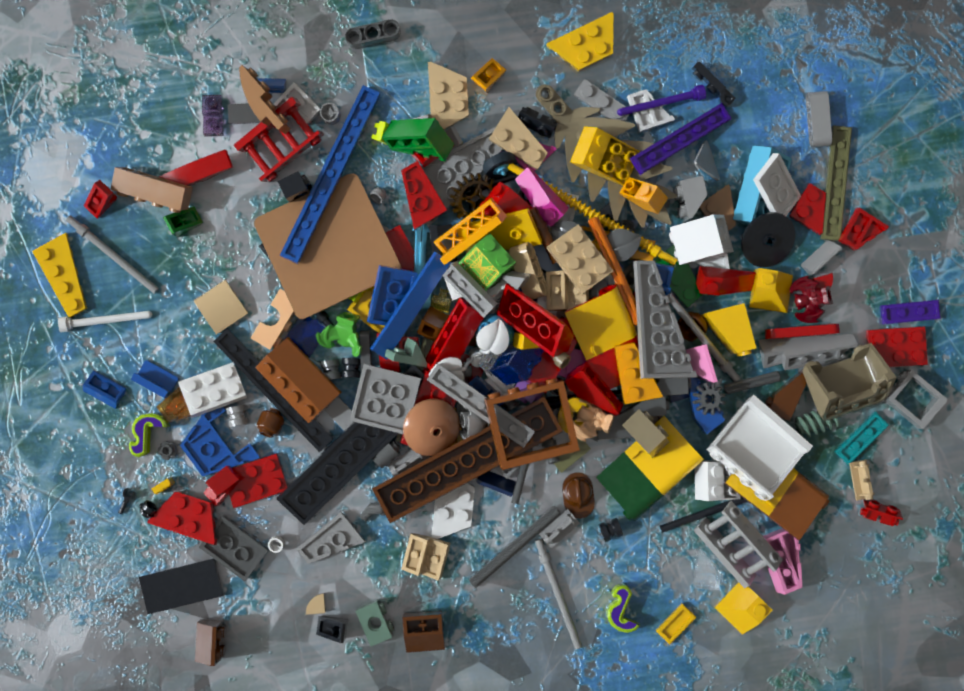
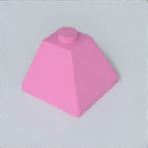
M707 344L686 349L687 354L691 358V366L693 371H696L697 377L707 383L718 382Z

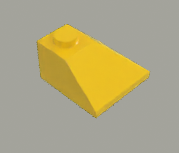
M755 269L756 276L751 290L749 307L787 313L793 275L776 270Z
M739 582L714 607L742 635L759 625L773 611L749 587L743 588Z

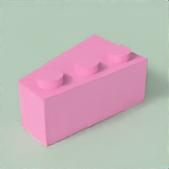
M783 528L763 535L766 541L783 559L774 572L767 566L776 592L786 595L802 588L799 540Z

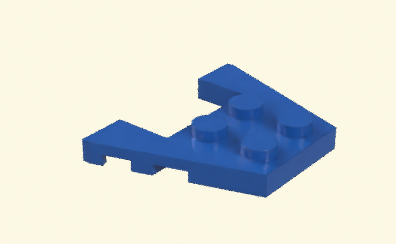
M225 407L202 414L180 445L202 477L219 472L228 465L234 467L261 457L251 443L234 454L211 422L226 412Z

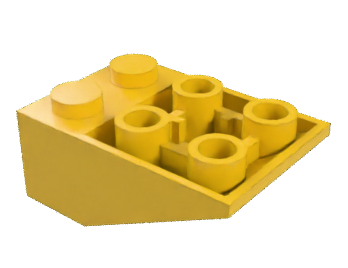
M584 126L570 163L624 186L634 168L630 158L640 153V151L597 127Z

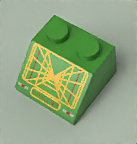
M489 233L474 245L458 264L487 291L500 281L503 275L514 269L516 261Z

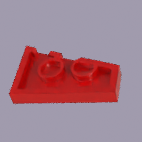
M418 160L401 170L413 228L416 230L445 213L447 209Z

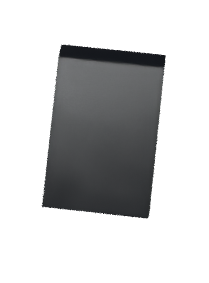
M318 616L316 635L338 643H344L348 619Z

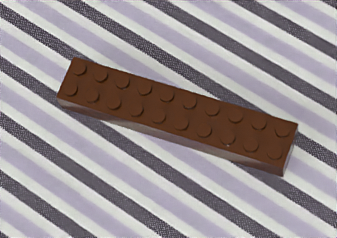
M543 397L511 414L535 431L524 448L502 432L500 434L505 456L508 458L527 452L562 433L563 430L546 398ZM486 427L481 432L456 443L372 488L389 523L405 517L500 466L491 427Z

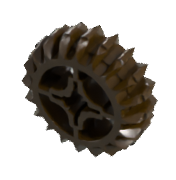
M477 172L475 177L473 173H469V179L463 175L462 183L458 180L456 181V184L459 186L458 188L452 187L455 194H450V197L455 200L451 201L450 205L455 206L452 211L458 213L457 218L464 219L480 206L487 198L482 195L480 185L483 184L490 194L496 184L493 185L494 180L492 178L488 180V176L485 174L481 178V173ZM474 184V186H472L471 191L469 193L464 194V191L469 186ZM476 195L481 199H478V201L474 202L469 198H473V196L475 197ZM462 200L469 202L470 213L464 210ZM471 218V222L481 220L480 218Z

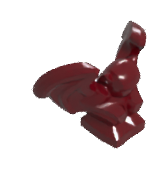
M804 276L797 279L790 287V293L798 290L802 292V294L794 295L797 310L806 308L803 313L796 312L795 317L804 323H818L817 319L825 313L822 307L833 304L830 286L823 287L822 289L818 288L819 282L808 279L810 276Z

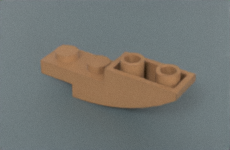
M241 65L239 72L242 88L254 114L265 125L269 126L272 123L282 133L286 134L291 128L286 124L288 120L281 113L278 114L275 111L276 106L270 101L273 96L269 93V86L264 81L260 82L257 79L259 75L255 70Z

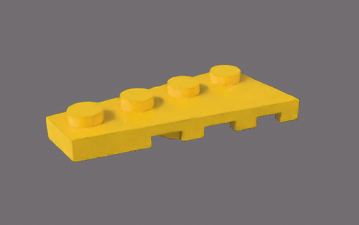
M64 233L32 252L67 316L72 318L85 311L87 305L82 286L79 282L78 271L75 267L68 233Z

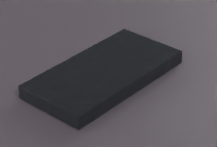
M214 558L139 577L147 615L223 596Z

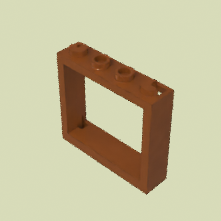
M557 378L547 379L545 384L539 385L538 382L527 384L525 389L519 390V387L507 389L508 393L500 394V392L488 394V398H484L499 465L502 470L580 451L564 381ZM558 389L570 442L506 458L494 404Z

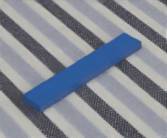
M437 252L432 254L370 348L386 360L388 359L385 357L386 349L394 350L451 264V262H448L444 265L440 260L442 256Z

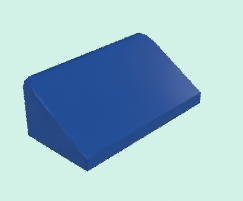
M257 78L260 82L264 81L269 86V93H284L286 91V79Z
M94 370L83 384V391L114 409L117 408L127 390L125 387Z

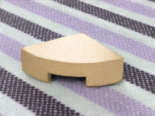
M324 593L318 594L311 599L306 608V615L326 612Z

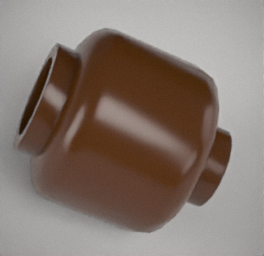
M270 408V410L261 412L256 424L261 435L269 438L279 435L285 421L280 415L281 412L279 410Z

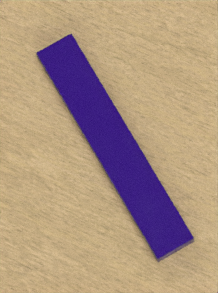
M720 103L636 154L630 160L638 173L642 175L727 123L732 118L724 105Z

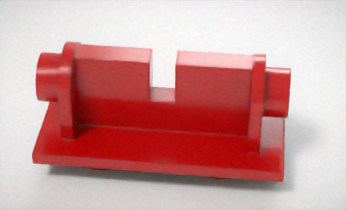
M863 499L865 508L862 507L860 509V515H863V518L876 521L878 516H881L879 522L892 527L894 525L898 526L899 519L903 520L901 511L896 506L883 505L874 499Z

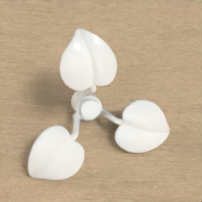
M500 318L486 325L478 332L476 337L478 347L470 350L469 358L466 359L467 362L464 367H462L461 360L456 357H448L437 363L462 381L464 379L462 371H465L471 363L475 367L483 368L488 377L485 381L497 392H500V394L508 393L507 389L514 388L513 378L508 372L498 370L491 376L485 366L486 357L484 354H489L491 351L499 355L507 349L509 344L507 328ZM436 365L430 370L429 375L432 373Z

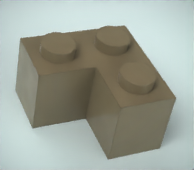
M638 409L622 426L653 458L669 443L667 439L669 435L660 425L656 427L651 422L653 418L646 410L642 413Z

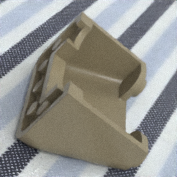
M872 343L857 346L852 357L824 367L818 361H810L803 368V375L816 409L824 421L882 402L890 394L897 378Z

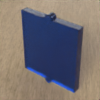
M311 317L306 319L298 318L284 340L289 337L310 358L319 345L316 334L317 332L321 333L325 327L319 324L317 319L313 320Z

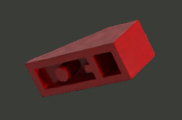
M700 266L696 285L700 294L719 296L752 290L756 273Z
M587 361L569 372L565 383L568 389L573 391L577 397L615 416L620 414L623 404Z

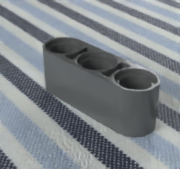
M389 19L350 28L346 31L345 39L350 48L360 49L395 41L400 37L401 31L398 22ZM395 27L397 30L395 33L389 34L387 29ZM371 31L378 32V35L375 38H370L368 36V34ZM353 35H358L359 40L357 42H351L350 37Z

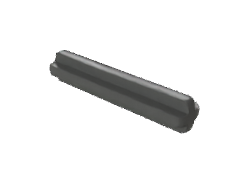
M778 371L728 383L724 385V391L726 394H731L780 381V374Z

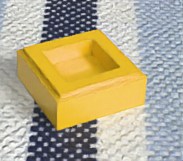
M170 477L151 489L157 495L174 485L175 481Z

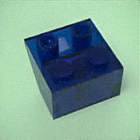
M532 348L500 355L489 371L505 385L527 381L532 375L531 371L534 366L541 361V355L544 350Z

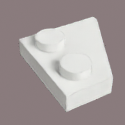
M295 82L274 103L277 109L289 98H297L301 103L298 107V112L306 123H310L320 113V107Z
M646 89L627 96L630 106L654 100L653 96ZM663 106L633 113L639 133L673 122L675 119L662 108Z

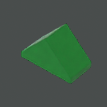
M195 206L188 208V210H182L180 213L175 212L163 217L172 235L177 237L203 223Z

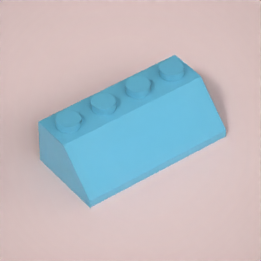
M752 146L737 206L734 210L733 220L748 226L756 217L770 212L753 179L773 153L781 155L788 171L792 158L772 147Z

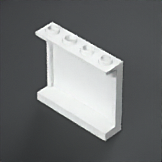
M753 395L744 402L706 450L710 452V456L714 460L724 464L725 469L729 473L739 477L740 482L744 486L750 487L755 491L754 494L759 499L767 501L774 497L772 494L801 457L809 452L813 446Z

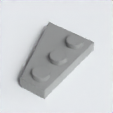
M340 512L296 550L309 564L366 541L346 516Z

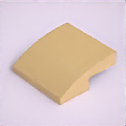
M563 270L546 272V284L548 287V295L546 296L547 311H567L589 300V291L581 295Z
M226 279L194 300L199 311L216 335L248 314L247 309Z
M411 533L401 570L417 576L422 574L439 581L442 578L451 543Z

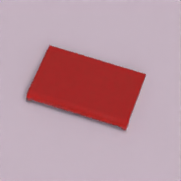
M398 225L387 231L386 235L399 260L401 269L414 271L415 252L401 226Z

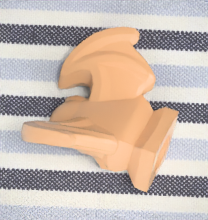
M579 398V402L588 404L589 409L581 405L577 413L576 421L583 422L582 425H578L573 421L576 437L586 442L585 439L598 436L596 433L598 430H603L609 434L615 416L612 414L607 415L603 409Z

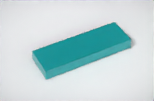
M874 411L834 452L846 465H849L889 424Z

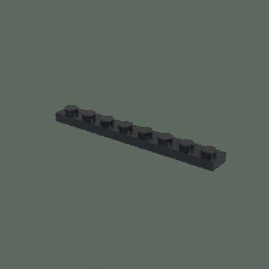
M228 328L213 341L318 452H321L334 439L315 419L308 423L255 368L260 361Z

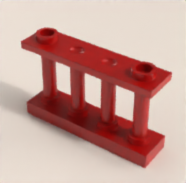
M289 98L275 110L285 118L288 115L292 116L308 137L299 145L290 132L284 134L280 131L293 148V151L287 156L282 154L269 137V131L273 127L276 128L272 123L267 126L260 122L234 144L237 151L248 152L264 172L259 178L261 182H272L278 177L277 173L311 145L314 147L322 141L321 137L324 136V133L319 130L314 133L299 114L298 107L301 103L297 98ZM259 139L264 141L279 161L271 169L254 148V143Z

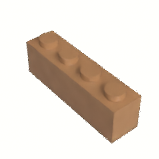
M115 167L110 190L116 191L119 196L128 197L130 195L135 197L134 200L150 201L153 206L169 207L170 211L180 213L182 210H188L193 187L127 167Z

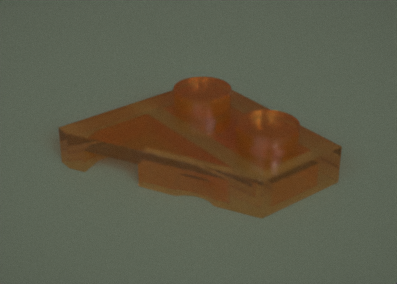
M180 386L156 407L168 422L191 417Z

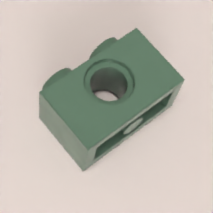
M378 599L356 609V614L371 647L392 638L393 631H395L391 620L387 621L385 616L387 610L384 603H380ZM375 617L379 618L381 620V625H372L371 619Z

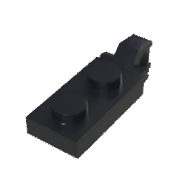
M700 61L692 67L693 75L699 81L703 79L708 84L706 86L707 89L713 94L717 93L719 95V102L724 106L728 107L736 99Z

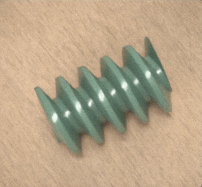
M810 411V416L805 413L802 418L800 416L795 418L796 431L802 437L803 434H806L810 438L811 431L818 435L819 428L824 433L825 426L832 430L833 423L839 427L837 417L824 421L818 414V411L817 413Z

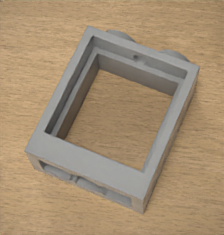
M913 370L902 371L897 377L898 381L884 401L916 428L924 429L948 399ZM911 379L934 397L918 417L895 400Z

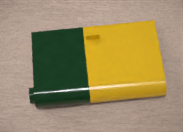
M665 416L654 425L656 427L660 425L667 432L669 443L656 456L652 458L635 441L596 477L624 509L623 514L630 521L632 519L636 521L704 460L702 455Z

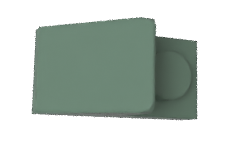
M407 338L404 349L397 347L394 350L386 349L385 357L392 361L427 367V362L417 342L410 338Z

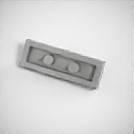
M586 79L583 80L573 95L589 107L600 108L598 113L607 119L625 121L629 114L619 116L617 110L626 106Z
M454 262L442 275L483 318L498 304L457 262Z

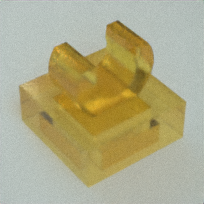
M440 289L439 296L433 294L430 306L439 311L449 313L452 299L447 298L448 290Z

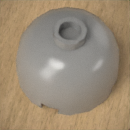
M457 404L456 412L462 429L459 430V434L463 439L473 436L487 427L485 420L462 404Z

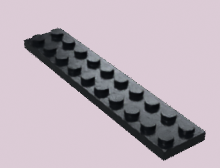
M411 365L404 374L420 377V388L424 373L416 365ZM353 422L277 497V500L305 525L398 433Z

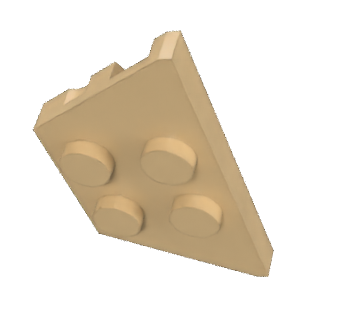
M428 62L431 116L436 118L443 129L455 125L458 121L469 117L467 77L433 62Z

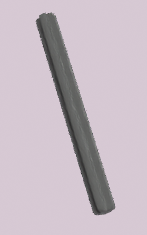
M552 506L469 579L472 586L477 588L560 516L561 512L557 507Z

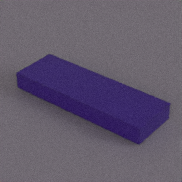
M939 300L880 306L882 325L941 319Z

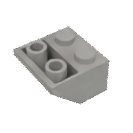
M703 176L681 180L675 186L676 189H673V193L677 194L675 200H678L680 208H677L679 219H683V223L688 222L694 217L707 196Z

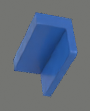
M145 360L139 372L134 373L131 380L163 398H169L179 378L154 363Z

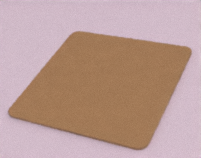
M354 173L340 178L299 264L281 257L280 253L310 193L257 217L254 221L257 233L294 313L299 319H306L375 286L379 265L401 269L399 260L359 177Z

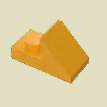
M491 58L471 79L488 93L494 83L504 75L506 69Z

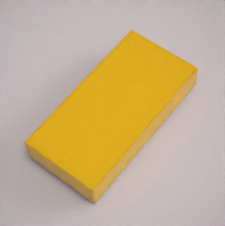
M681 603L655 631L670 645L696 619V616Z

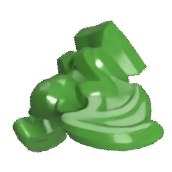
M346 311L339 314L336 326L330 324L321 333L317 332L316 339L318 343L323 347L333 348L335 347L333 341L337 340V344L343 347H351L352 355L358 357L362 352V346H360L359 336L356 332V323L360 316Z

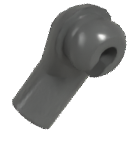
M374 502L370 503L359 517L367 522L373 514L384 516L385 513L380 503Z

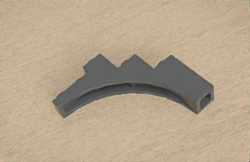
M691 378L657 379L655 382L663 397L637 402L620 412L619 415L614 417L609 434L603 430L596 431L597 439L632 437L622 424L638 409L642 413L646 410L651 416L667 415L666 410L670 409L669 399H666L665 396L689 394L688 389H691Z

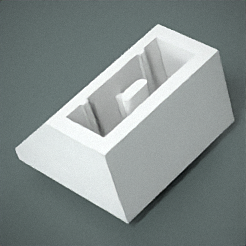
M702 461L695 467V500L718 501L740 499V495L725 484L731 473L725 469V465L720 461Z

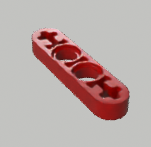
M839 324L765 329V339L839 334L840 328Z

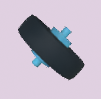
M511 152L499 153L489 158L483 164V171L488 178L492 179L505 176L511 172L507 169L509 164L517 165V160Z

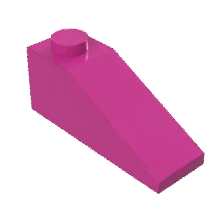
M529 166L515 179L533 208L537 206L543 220L550 227L569 209Z

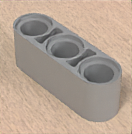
M807 92L806 110L810 147L831 146L832 129L828 92Z

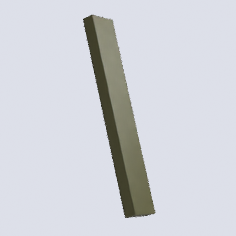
M833 125L831 127L832 144L829 147L825 187L826 199L823 232L820 239L838 241L842 234L852 127Z

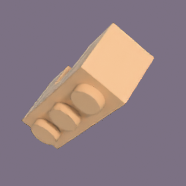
M279 289L270 304L279 311V321L273 326L260 322L251 336V339L269 350H273L282 342L281 336L284 331H289L293 324L291 320L295 315L287 295L282 289Z

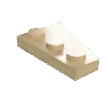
M508 107L490 136L489 141L503 150L513 153L516 158L538 170L548 152L511 108Z

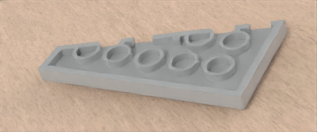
M496 127L452 149L445 162L440 161V157H438L425 168L421 166L446 209L450 206V202L455 200L450 197V194H455L452 187L458 188L459 186L456 184V181L458 180L462 183L463 175L469 179V173H473L475 177L477 172L481 173L483 171V164L489 158L503 150L489 141ZM440 216L426 223L428 228L429 225H432Z
M634 261L641 379L696 378V371H693L690 355L687 354L684 347L682 333L674 312H671L668 304L670 301L664 293L663 282L655 261Z

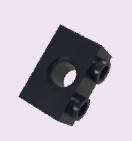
M299 171L277 181L289 202L310 193V188H312L306 175H301Z

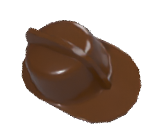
M576 472L570 474L563 482L564 506L575 518L582 519L590 515L594 509L593 485L590 478L583 473Z

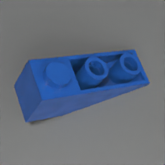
M697 377L691 378V389L688 390L692 418L702 432L708 434L725 421L723 418L725 414L722 410L719 412L715 408V415H711L709 410L707 415H703V408L700 411L696 410L700 404L692 403V401L698 400V397L692 395L693 393H700L696 387L701 385V382ZM706 395V396H705V398H707V399L705 400V402H706V403H707V402H711L712 396H711V395Z

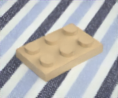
M579 224L547 246V250L581 295L613 272V269Z

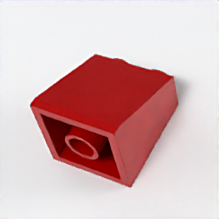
M501 182L492 189V192L480 204L481 206L492 197L505 214L533 208L510 187ZM490 205L485 208V215L494 216L496 214Z

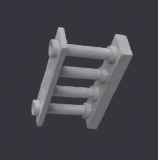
M732 501L721 512L723 516L712 523L705 517L693 530L743 588L750 586L757 575V571L769 566L774 572L783 561L779 553L773 549ZM729 521L736 530L723 537L717 528ZM742 536L749 545L736 552L729 543ZM755 551L762 560L749 566L743 560V557Z

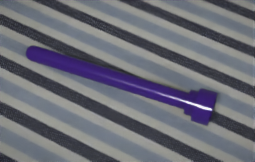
M702 84L697 85L689 92L620 108L617 110V114L624 116L688 99L704 100L706 99V90Z

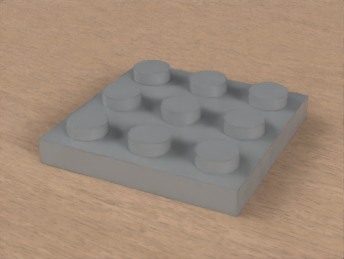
M364 363L350 421L403 434L404 420L408 412L414 407L421 378Z

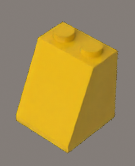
M745 303L701 314L705 318L708 327L730 354H736L737 357L752 354L751 350L756 349Z

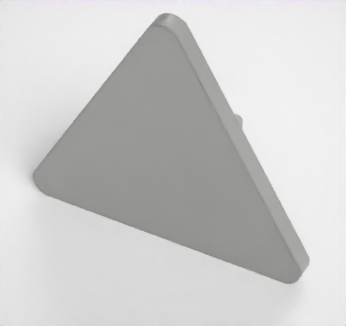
M707 140L703 141L693 164L697 170L701 169L718 181L720 177Z

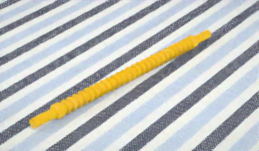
M513 163L509 164L507 168L517 175L524 171V169ZM548 181L545 182L566 205H570V208L574 207L575 211L579 210L580 214L584 213V216H589V219L598 217L601 224H603V228L608 227V230L625 229L624 225L622 227L619 225V222L616 224L615 220L611 221L610 217L606 218L605 214H600V211L597 213L596 209L592 210L591 206L587 207L586 203L582 204V201H577L576 197L573 199L572 195L568 196L567 192L563 193L562 189L558 190L557 186L554 188L553 184L549 185ZM641 237L639 245L641 250L646 249V253L651 252V256L659 257L669 264L675 265L678 259L661 250L660 246H654L653 242L649 243L648 239L644 240V237Z

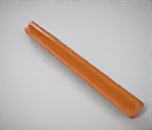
M591 218L588 220V224L604 259L613 269L611 275L632 322L636 326L637 313L634 295L599 218Z

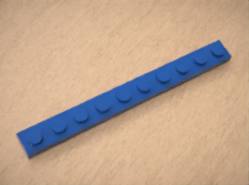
M364 85L362 86L280 253L281 257L299 264L381 96L380 92Z

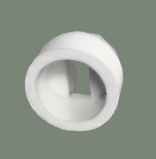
M274 536L268 542L269 550L274 553L280 552L284 547V540L280 536Z

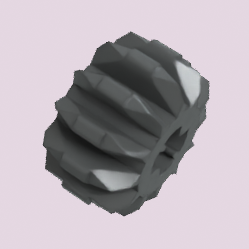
M703 383L704 390L700 386L696 387L700 393H693L692 396L698 397V400H694L692 403L700 404L696 410L700 411L703 408V415H707L708 410L711 415H715L714 408L719 412L722 410L719 404L725 405L726 402L720 401V398H724L726 395L719 394L722 388L717 387L715 389V383H711L710 387L707 383ZM706 395L713 396V398H711L713 400L712 403L705 402V400L707 399L705 398Z

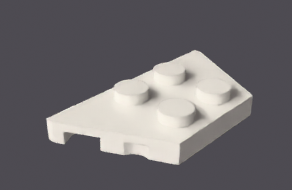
M466 483L435 500L432 538L439 539L471 526L474 486Z

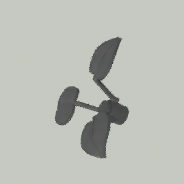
M559 221L553 224L550 228L554 241L578 224L572 221ZM615 229L607 237L619 262L631 258L641 242L639 234L626 229ZM605 279L588 290L589 300L599 296L598 292L607 286Z

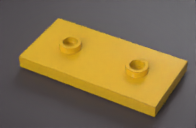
M529 208L507 213L503 222L489 232L505 250H510L511 247L530 242L533 246L542 244L541 236ZM481 220L471 222L470 226L479 227ZM458 228V236L466 237L467 229ZM483 236V237H482L481 239H479L477 242H475V243L472 244L470 247H468V248L465 250L466 253H468V252L474 247V245H476V244H477L480 240H482L485 236Z

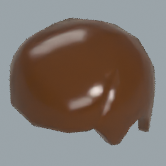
M687 312L704 334H706L708 324L705 318L697 312ZM680 318L677 323L683 338L693 342L698 337L685 321Z

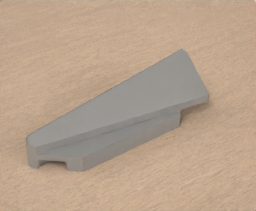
M853 334L759 340L763 368L782 364L784 370L802 368L810 361H818L820 364L841 361L846 357L845 352L848 349L858 346Z

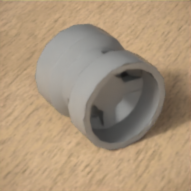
M325 103L320 108V116L326 124L334 125L339 122L341 114L335 104Z
M245 405L226 408L227 414L230 415L229 427L248 424L247 417L243 414L246 411Z

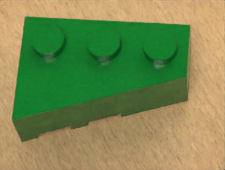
M436 118L391 120L382 136V139L392 151L411 155L414 152L422 153L425 158H429L430 155L440 157L439 160L444 162L454 146L453 141Z

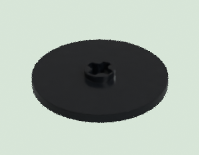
M777 212L764 213L756 217L747 226L742 236L741 249L744 257L757 267H770L778 264L786 258L794 245V225L789 218Z

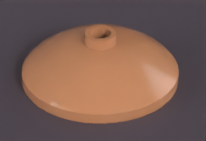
M427 399L416 404L408 412L403 425L404 438L409 447L416 453L425 456H434L451 447L456 441L460 430V420L457 412L450 404L440 399ZM435 429H438V432L436 434H433V431Z

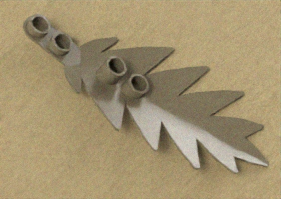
M541 85L536 90L537 100L558 123L554 137L557 149L565 137L566 161L571 182H575L582 168L570 163L584 126L597 127L613 137L635 127L634 123L617 119L587 117L599 112L600 108L580 107L571 110L549 85ZM542 91L548 93L547 98L542 97ZM555 105L560 107V112L554 110ZM621 140L640 152L654 144L644 141ZM658 164L642 175L638 173L635 167L633 168L631 178L658 186L668 199L677 197V194L669 189L645 180L672 170L671 166ZM587 171L590 201L594 202L605 182L608 181L610 208L614 220L617 221L626 199L619 194L623 186ZM628 200L634 217L642 228L645 227L647 215L671 225V220L665 206L662 207L659 214L644 210Z

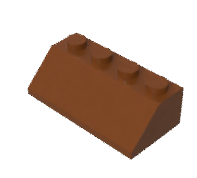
M289 337L267 354L255 367L308 423L317 418L342 393Z

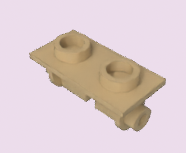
M867 460L850 462L856 501L873 499L875 493L870 482Z

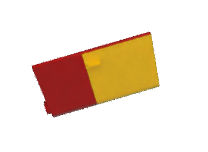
M615 284L602 288L598 292L599 296L564 312L586 361L610 389L621 385L614 346L633 342L639 351L637 330Z

